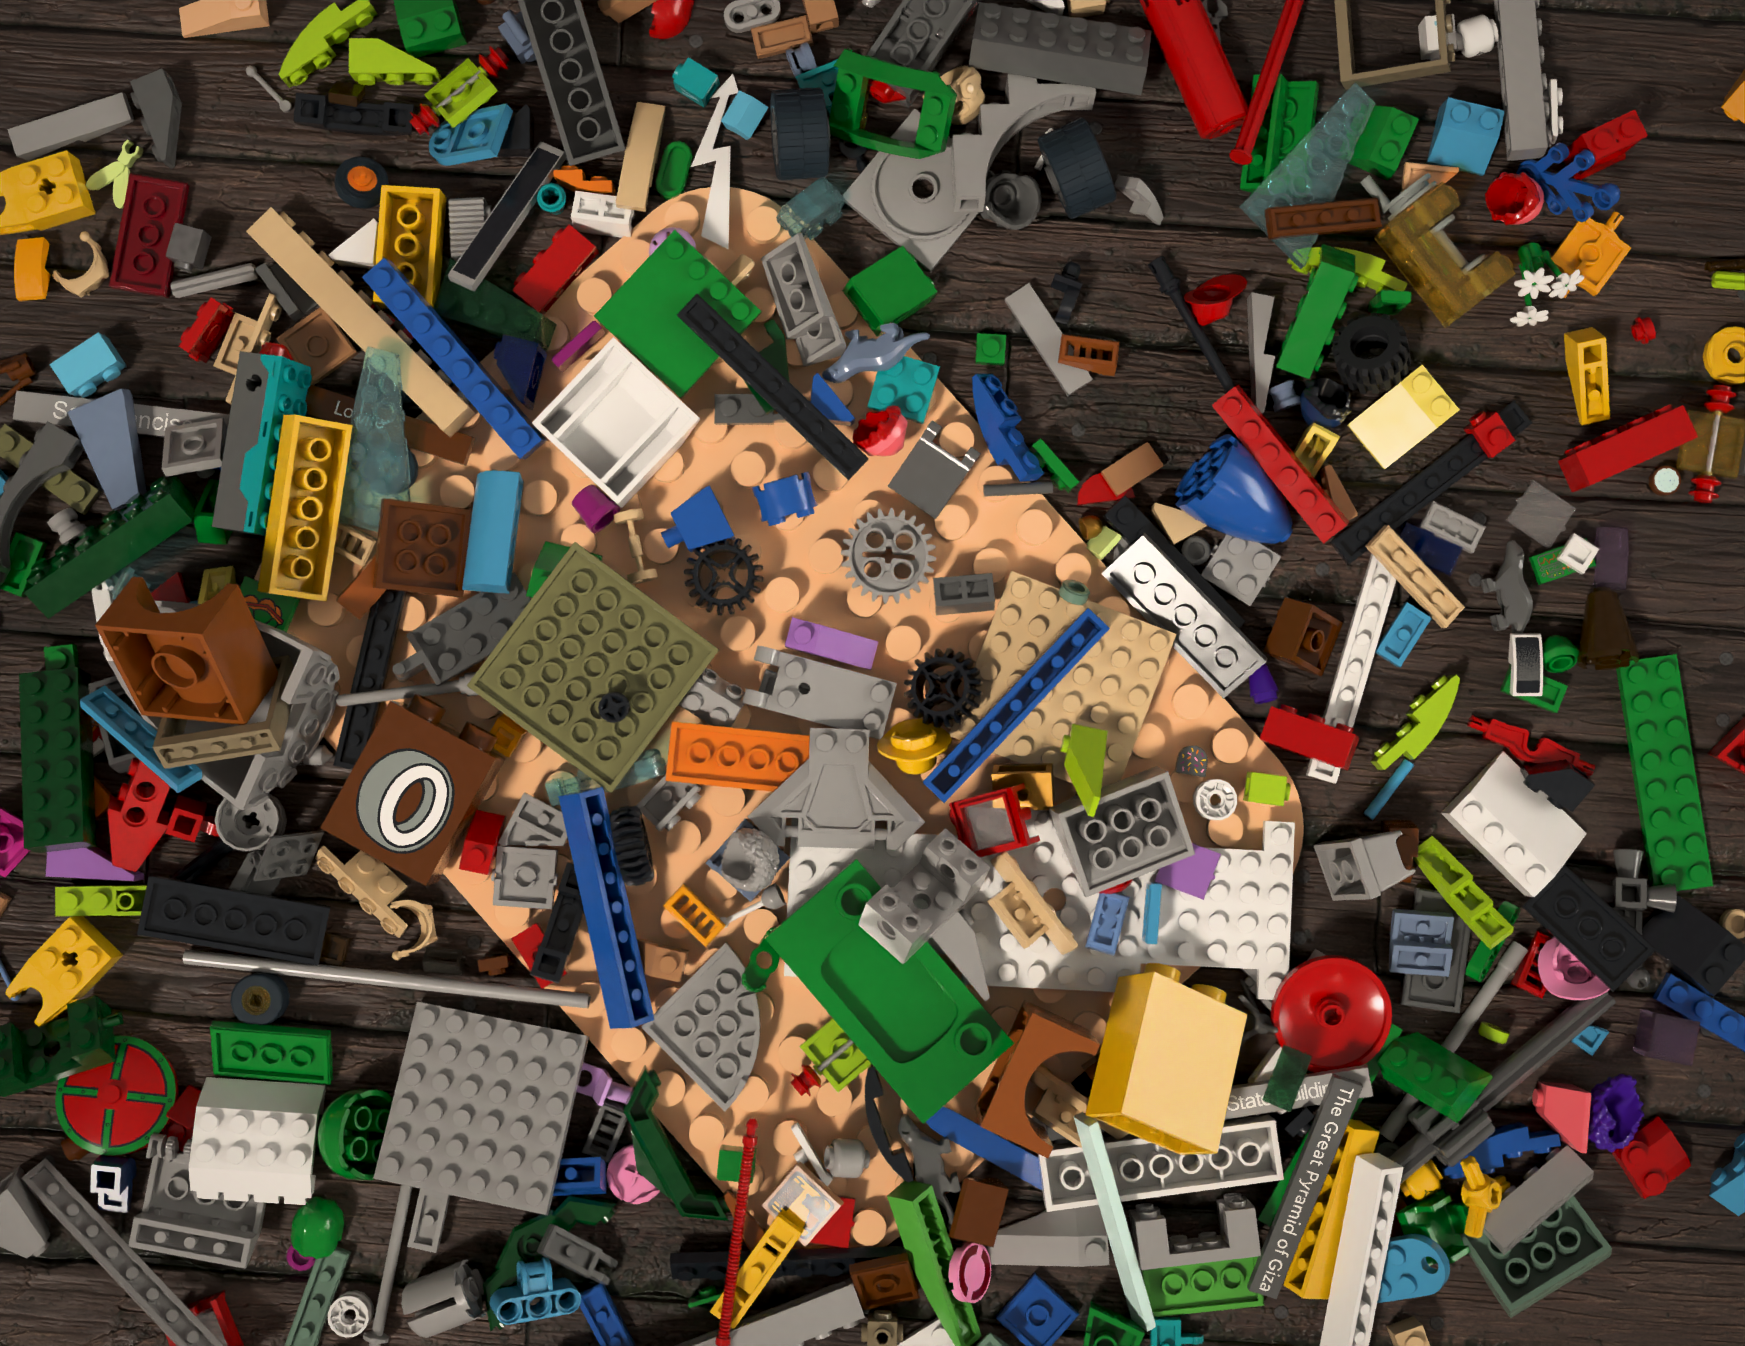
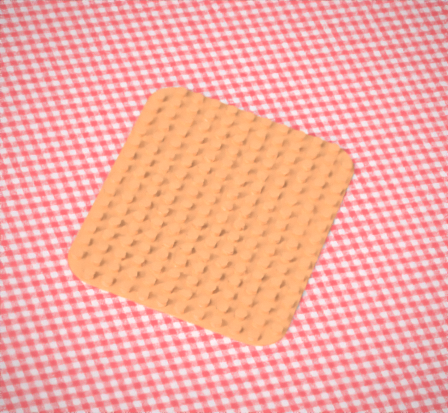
M711 187L685 192L658 206L632 228L631 237L623 236L576 277L543 317L535 313L480 363L529 420L533 422L613 337L623 345L594 315L649 257V246L655 234L668 227L681 228L688 232L695 241L696 250L702 256H706L722 273L742 254L756 263L751 269L752 272L749 277L735 286L762 312L741 334L756 351L760 352L774 343L764 327V324L769 320H775L785 336L761 258L797 233H802L845 340L846 348L851 342L845 336L846 331L859 330V336H867V339H877L878 337L842 291L850 279L788 211L767 197L752 191L730 187L729 250L702 237L701 234ZM592 321H596L602 327L605 334L562 373L552 362V357ZM785 336L790 383L807 400L811 401L813 376L819 373L822 377L823 371L832 366L841 356L810 366H803L795 339L787 340ZM625 347L638 361H640L627 347ZM911 348L904 355L922 361ZM719 358L682 398L673 392L700 420L682 446L623 508L620 507L619 511L643 510L644 518L633 522L635 533L640 537L643 550L641 559L644 570L656 569L658 577L651 581L633 585L719 649L706 668L715 671L719 677L727 682L738 685L744 692L746 688L759 691L766 669L776 673L778 671L777 666L754 660L757 645L895 682L897 685L883 736L893 726L904 720L923 719V717L916 718L914 716L916 709L908 708L907 704L913 698L904 696V692L911 690V687L905 685L904 681L913 679L908 670L913 669L916 671L918 669V666L915 664L917 659L925 662L924 653L928 652L934 658L935 649H941L944 654L947 648L954 650V655L960 651L965 654L964 660L972 659L974 663L971 668H974L1011 571L1060 589L1062 582L1065 580L1081 582L1090 591L1087 600L1149 623L1101 574L1106 568L1105 564L1086 548L1088 545L1042 494L984 497L983 485L1031 482H1020L1010 465H997L984 440L978 422L938 378L924 424L907 420L908 424L903 448L893 456H869L863 452L869 460L848 480L787 422L774 423V425H715V394H752L744 380L723 359ZM641 362L655 377H657L643 362ZM500 369H502L505 375L510 379L511 383L513 384L512 386L517 391L516 393H518L519 398L522 399V403L518 399L517 394L511 389L512 387L508 384V382L506 381L507 379L503 376ZM878 371L860 372L841 383H833L824 379L855 417V423L852 426L835 425L852 443L853 431L858 427V421L860 419L865 420L868 412H877L867 408ZM657 377L671 392H673L659 377ZM455 384L451 387L455 393L459 391ZM472 404L469 407L476 414L457 431L476 439L467 466L409 448L415 455L418 463V476L414 484L407 491L397 495H390L375 490L367 481L364 472L365 463L357 469L353 476L344 482L339 521L378 539L381 499L383 498L472 510L477 474L493 470L520 472L524 483L512 573L515 572L526 592L533 567L546 541L566 547H571L574 542H577L590 553L602 555V562L627 581L628 574L638 572L636 560L632 558L628 537H630L628 524H615V520H613L601 531L592 533L572 506L574 497L583 488L591 484L597 487L609 499L611 498L546 436L544 437L547 441L527 459H519ZM422 412L416 418L437 425L425 412ZM932 420L942 427L933 442L955 458L962 461L970 447L981 453L936 519L888 487V484ZM389 457L382 462L380 471L384 478L393 480L400 476L402 464L397 458ZM809 471L812 493L818 503V506L813 507L815 513L797 518L796 513L786 515V522L769 526L768 521L762 522L760 506L753 494L752 487L759 485L762 491L765 490L763 485L765 483L796 474L800 480L802 479L801 473ZM709 485L735 538L742 540L740 549L742 550L749 544L752 549L747 556L749 557L756 553L759 556V559L752 563L753 566L757 564L763 566V570L755 572V575L763 576L764 581L754 582V586L759 587L761 592L755 593L751 590L749 593L755 599V602L750 603L745 598L742 601L746 607L744 611L739 608L738 604L733 605L735 609V614L733 615L729 613L728 606L724 607L723 615H718V606L715 605L712 612L709 613L706 611L707 601L700 607L696 604L701 595L699 594L692 598L689 596V592L695 589V586H685V581L693 579V576L685 575L684 570L694 569V566L687 562L688 558H693L697 561L699 557L694 552L688 550L684 541L668 549L661 535V532L676 525L671 512ZM880 508L884 516H888L890 508H893L894 515L897 517L905 510L906 520L915 515L914 525L916 527L920 524H925V528L921 532L922 535L932 534V537L926 542L927 545L932 544L936 546L933 551L928 552V555L936 557L935 562L927 564L934 569V572L924 573V576L929 580L928 584L919 581L918 585L921 592L917 593L913 589L909 590L911 596L909 600L904 594H900L899 603L897 604L893 596H889L887 604H884L883 596L880 595L873 602L872 592L870 591L865 596H861L863 587L860 585L857 588H852V584L856 580L855 577L848 579L845 577L851 571V568L842 567L841 564L849 560V557L841 555L842 550L849 549V546L843 543V539L853 538L848 529L852 528L858 531L859 527L856 520L860 519L864 523L868 522V512L873 518H877L878 509ZM341 529L338 530L336 535V545L343 531ZM872 533L867 537L866 542L870 547L878 548L883 544V538L878 533ZM350 535V537H349V539H348V541H347V544H346V546H345L344 549L347 548V546H348V544H349V542H350V539H351L352 535ZM901 535L896 539V545L901 550H908L913 545V541L909 536ZM736 539L732 540L730 545L733 546ZM362 540L360 541V544H359V546H358V548H357L355 554L358 553L359 548H360V546H361V544H362V542H363ZM886 549L885 554L862 553L863 557L885 558V563L888 564L891 563L893 558L915 559L914 555L892 554V549ZM334 552L327 602L299 598L301 600L287 633L319 648L332 657L331 660L338 666L340 679L335 683L334 690L339 692V695L350 694L370 609L359 620L336 601L340 593L357 577L362 566ZM720 552L712 555L710 558L719 564H725L730 559H733L736 554ZM745 561L739 565L735 574L736 580L743 587L746 586L748 580V569ZM870 562L865 566L864 572L869 577H877L881 573V567L878 563ZM261 564L254 578L258 581L260 577ZM705 564L702 566L700 581L704 591L709 586L708 584L713 576L712 571ZM899 564L894 568V575L898 579H906L911 574L910 568L905 564ZM713 566L720 576L718 582L723 583L724 580L735 585L728 574L730 569L725 568L724 571ZM992 573L995 594V608L993 611L936 616L933 578ZM723 587L711 597L730 599L738 595V593L729 587ZM464 590L462 598L414 592L406 593L384 689L435 683L426 669L409 678L406 682H400L396 678L392 670L393 666L416 653L406 634L481 591ZM792 617L878 641L872 669L868 670L786 648L785 642ZM1172 646L1121 780L1156 766L1168 771L1191 842L1201 847L1262 850L1263 821L1295 822L1294 873L1302 849L1304 824L1302 806L1293 780L1279 759L1260 740L1232 706ZM486 659L448 681L459 680V677L464 676L465 673L477 672ZM942 666L935 669L934 672L942 676L948 671L952 672L956 667ZM963 677L957 690L960 697H962L964 692ZM927 679L925 681L923 690L924 699H926L925 695L927 694L930 688ZM937 681L941 685L942 693L951 696L947 692L946 684ZM461 692L424 696L446 709L440 723L458 733H461L467 721L490 732L497 719L503 714L480 695L467 696V694H461ZM412 698L381 701L375 728L390 701L403 702L408 705ZM943 701L939 706L935 705L931 710L945 711L954 705L949 701ZM337 704L323 736L336 751L347 706H339ZM745 704L731 728L810 736V728L834 727ZM678 705L614 791L610 793L603 788L609 816L613 810H617L620 807L636 806L666 775L672 721L702 725L710 724ZM943 722L941 728L949 733L951 728L945 727ZM527 732L509 758L496 749H492L493 752L506 759L478 810L505 815L504 832L525 792L561 810L558 796L602 786L531 733ZM869 737V762L925 821L915 832L918 834L939 835L946 828L953 835H957L956 827L950 820L949 803L991 792V774L994 765L1020 764L991 753L954 794L943 803L922 782L961 742L960 740L952 737L951 746L937 756L935 766L928 772L914 775L901 771L896 764V760L880 754L877 749L879 739ZM1198 746L1205 751L1208 760L1205 777L1175 772L1177 756L1183 748ZM1247 772L1286 776L1287 783H1290L1291 786L1289 800L1284 801V806L1243 801ZM1054 777L1055 798L1053 806H1056L1075 796L1076 789L1072 783ZM1209 779H1221L1228 782L1237 794L1235 811L1223 820H1209L1202 817L1193 805V794L1200 783ZM699 784L702 789L698 794L702 797L691 809L685 806L678 813L681 819L670 831L666 828L658 831L655 828L656 826L642 814L652 854L654 878L643 885L627 886L625 884L636 938L689 950L683 979L680 982L645 974L653 1015L726 942L736 952L744 966L747 967L750 962L751 952L759 946L766 931L780 925L787 919L790 858L776 873L771 885L776 883L779 886L786 905L778 909H769L762 906L730 922L706 947L663 907V904L683 883L719 918H727L761 901L762 893L766 888L762 889L750 902L718 872L712 870L706 862L745 818L754 824L748 818V815L773 792ZM1213 794L1210 797V803L1216 805L1221 803V799L1216 794ZM993 800L967 806L968 812L969 807L993 808ZM786 818V825L791 826L792 818ZM875 821V828L887 829V821ZM469 825L443 874L527 970L531 972L511 938L537 922L545 933L552 910L493 905L494 881L491 880L492 874L484 875L459 869L464 841L470 828ZM785 837V846L778 847L790 857L791 837ZM568 840L565 846L508 845L558 850L556 870L558 885L555 886V904L558 888L567 862L573 864ZM1051 888L1044 893V901L1050 904L1055 911L1064 907L1066 897L1062 890ZM685 895L675 907L679 910L689 898ZM694 903L683 915L688 918L698 906ZM703 911L692 922L694 927L706 917ZM583 914L565 967L568 973L561 977L559 984L553 982L544 989L588 993L591 995L588 1009L569 1006L560 1007L583 1034L589 1037L591 1043L630 1087H634L644 1065H646L648 1070L654 1069L661 1085L657 1086L659 1096L652 1110L661 1123L723 1193L727 1189L731 1190L733 1195L737 1197L738 1182L717 1179L719 1150L721 1145L744 1147L742 1139L747 1131L746 1123L751 1117L756 1118L758 1128H756L755 1132L758 1140L757 1145L754 1147L757 1148L753 1183L749 1185L746 1209L762 1228L766 1230L775 1218L761 1205L798 1164L793 1154L802 1149L791 1130L792 1125L797 1122L799 1123L823 1165L826 1146L831 1145L834 1139H858L863 1143L864 1149L869 1151L870 1162L868 1168L863 1169L859 1178L833 1177V1180L828 1185V1188L837 1196L855 1198L852 1219L855 1221V1225L851 1227L848 1248L885 1247L897 1239L900 1233L887 1195L905 1180L885 1160L871 1133L865 1107L867 1068L840 1092L834 1089L823 1074L821 1076L818 1074L821 1079V1088L815 1085L810 1088L811 1096L807 1093L801 1096L790 1083L794 1079L791 1073L799 1075L803 1072L802 1064L809 1065L814 1070L813 1066L815 1064L800 1048V1045L832 1017L798 977L784 976L785 962L779 957L778 967L768 977L765 983L766 988L756 992L761 1022L757 1057L744 1088L732 1105L724 1111L641 1028L644 1024L634 1028L610 1029L585 914ZM710 920L700 933L704 936L715 923ZM760 952L757 955L756 962L760 968L767 969L772 964V957L767 952ZM938 954L961 980L962 973L946 954ZM1141 964L1140 974L1144 973L1146 964ZM1168 965L1180 971V984L1200 968V966ZM965 985L1007 1035L1023 1001L1026 1000L1088 1029L1100 1043L1096 1055L1101 1051L1115 992L987 986L990 998L985 1002L972 985ZM1079 1051L1063 1052L1048 1058L1042 1065L1046 1066L1050 1073L1058 1079L1072 1083L1085 1071L1081 1065L1094 1057V1055ZM996 1060L947 1102L944 1107L979 1124L975 1106ZM877 1071L884 1090L883 1096L874 1098L892 1151L904 1147L914 1179L912 1153L898 1132L901 1115H909L921 1131L935 1140L940 1141L943 1136L930 1128L926 1122L923 1124ZM1029 1080L1025 1091V1111L1033 1118L1034 1116L1031 1114L1045 1090ZM949 1140L952 1152L941 1154L944 1171L949 1178L952 1173L957 1172L960 1183L986 1159ZM809 1160L808 1162L804 1163V1165H805L816 1177L819 1178V1176H818L817 1172L815 1171L814 1167L812 1166L810 1160ZM796 1241V1243L791 1249H823L843 1247L829 1246L816 1243H808L805 1247L800 1241Z

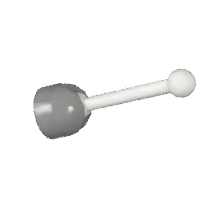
M775 883L763 891L761 901L727 918L720 917V919L726 924L724 927L726 928L730 922L762 906L769 909H778L786 905V901L779 886Z

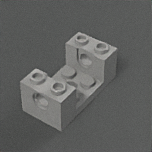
M945 828L926 846L917 866L893 888L886 884L866 903L858 925L900 963L904 964L981 889L991 867ZM913 900H925L928 904V908H917L914 905Z
M1241 1193L1223 1195L1224 1199H1216L1220 1235H1216V1232H1202L1198 1234V1238L1187 1239L1185 1235H1176L1169 1237L1168 1241L1166 1219L1164 1215L1160 1214L1158 1206L1153 1207L1152 1203L1136 1205V1209L1129 1210L1132 1241L1140 1269L1148 1270L1261 1256L1255 1207L1246 1196L1241 1197Z

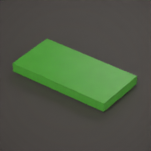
M1258 1257L1141 1270L1153 1316L1163 1317L1265 1306L1264 1296L1251 1292L1247 1288Z

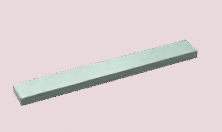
M1081 1112L1073 1117L1131 1319L1148 1332L1156 1327V1323L1099 1122Z

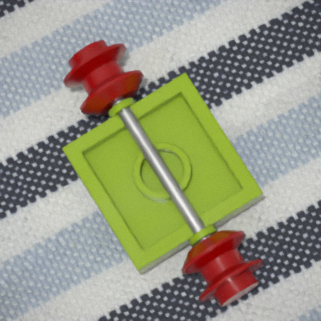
M489 46L490 54L486 57L479 54L481 66L478 68L467 58L424 94L432 104L431 108L420 103L421 111L417 115L410 112L413 118L409 121L420 135L426 132L430 136L429 128L432 125L440 127V119L437 115H442L452 128L456 127L498 92L487 78V73L490 77L499 78L498 70L500 68L509 70L506 63L510 60L499 47L494 50Z
M831 1018L800 1045V1048L815 1064L813 1066L814 1070L809 1065L802 1064L803 1072L799 1075L791 1073L794 1079L790 1083L801 1096L805 1093L811 1096L810 1088L814 1085L821 1088V1079L818 1074L820 1076L823 1074L834 1089L840 1092L869 1067L871 1063L835 1020Z

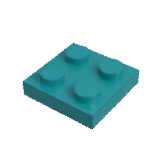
M903 356L891 369L877 372L867 408L880 411L888 406L895 405L901 409L902 415L907 420L924 424L940 366Z

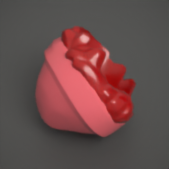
M1502 172L1488 187L1485 193V201L1493 221L1500 220L1505 225H1520L1533 220L1540 213L1544 203V193L1539 183L1525 172L1520 174Z
M893 405L875 413L868 412L866 419H860L858 427L853 431V444L869 456H893L897 454L904 446L908 424L906 418L901 413V409Z

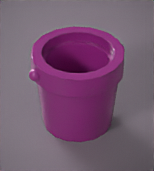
M592 484L583 488L572 500V506L592 533H597L608 526L614 520L613 515L620 511V506L615 501L609 499Z

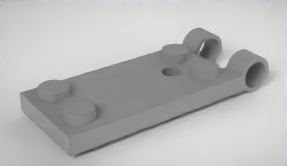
M757 645L754 660L777 666L776 679L771 695L746 688L742 703L838 729L870 730L869 737L879 740L883 737L897 683ZM801 683L809 685L810 690L807 694L799 692L798 688Z

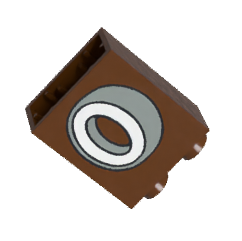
M415 693L408 705L403 702H389L320 828L427 886L438 883L470 825L476 810L481 805L506 758L492 751L499 739L497 736L468 721L461 733L456 732L440 723L446 712L444 707Z

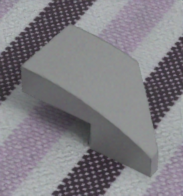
M1119 175L1114 186L1130 200L1134 201L1129 212L1135 215H1145L1152 223L1160 225L1164 217L1155 196L1148 186L1139 178Z

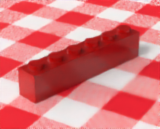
M1239 385L1234 386L1212 404V407L1245 448L1253 455L1262 469L1323 544L1348 525V519Z

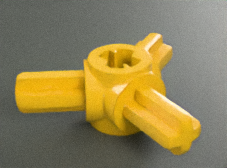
M1469 1156L1460 1162L1466 1177L1462 1185L1461 1196L1464 1204L1469 1207L1464 1233L1469 1237L1480 1238L1483 1233L1487 1212H1492L1493 1209L1499 1207L1502 1194L1510 1188V1182H1507L1505 1176L1502 1175L1491 1178L1487 1174L1482 1173L1475 1157Z

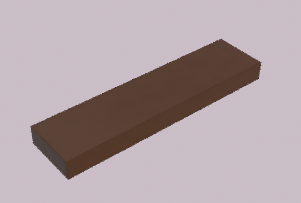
M1378 198L1272 207L1264 210L1268 239L1373 230L1382 227Z

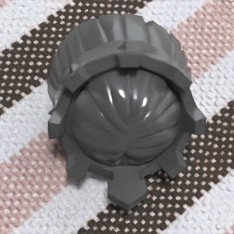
M1002 170V173L995 175L991 171L988 172L986 177V198L984 210L980 213L984 219L997 223V226L1010 230H1019L1030 225L1036 219L1042 203L1041 189L1037 181L1031 176H1018L1007 170Z

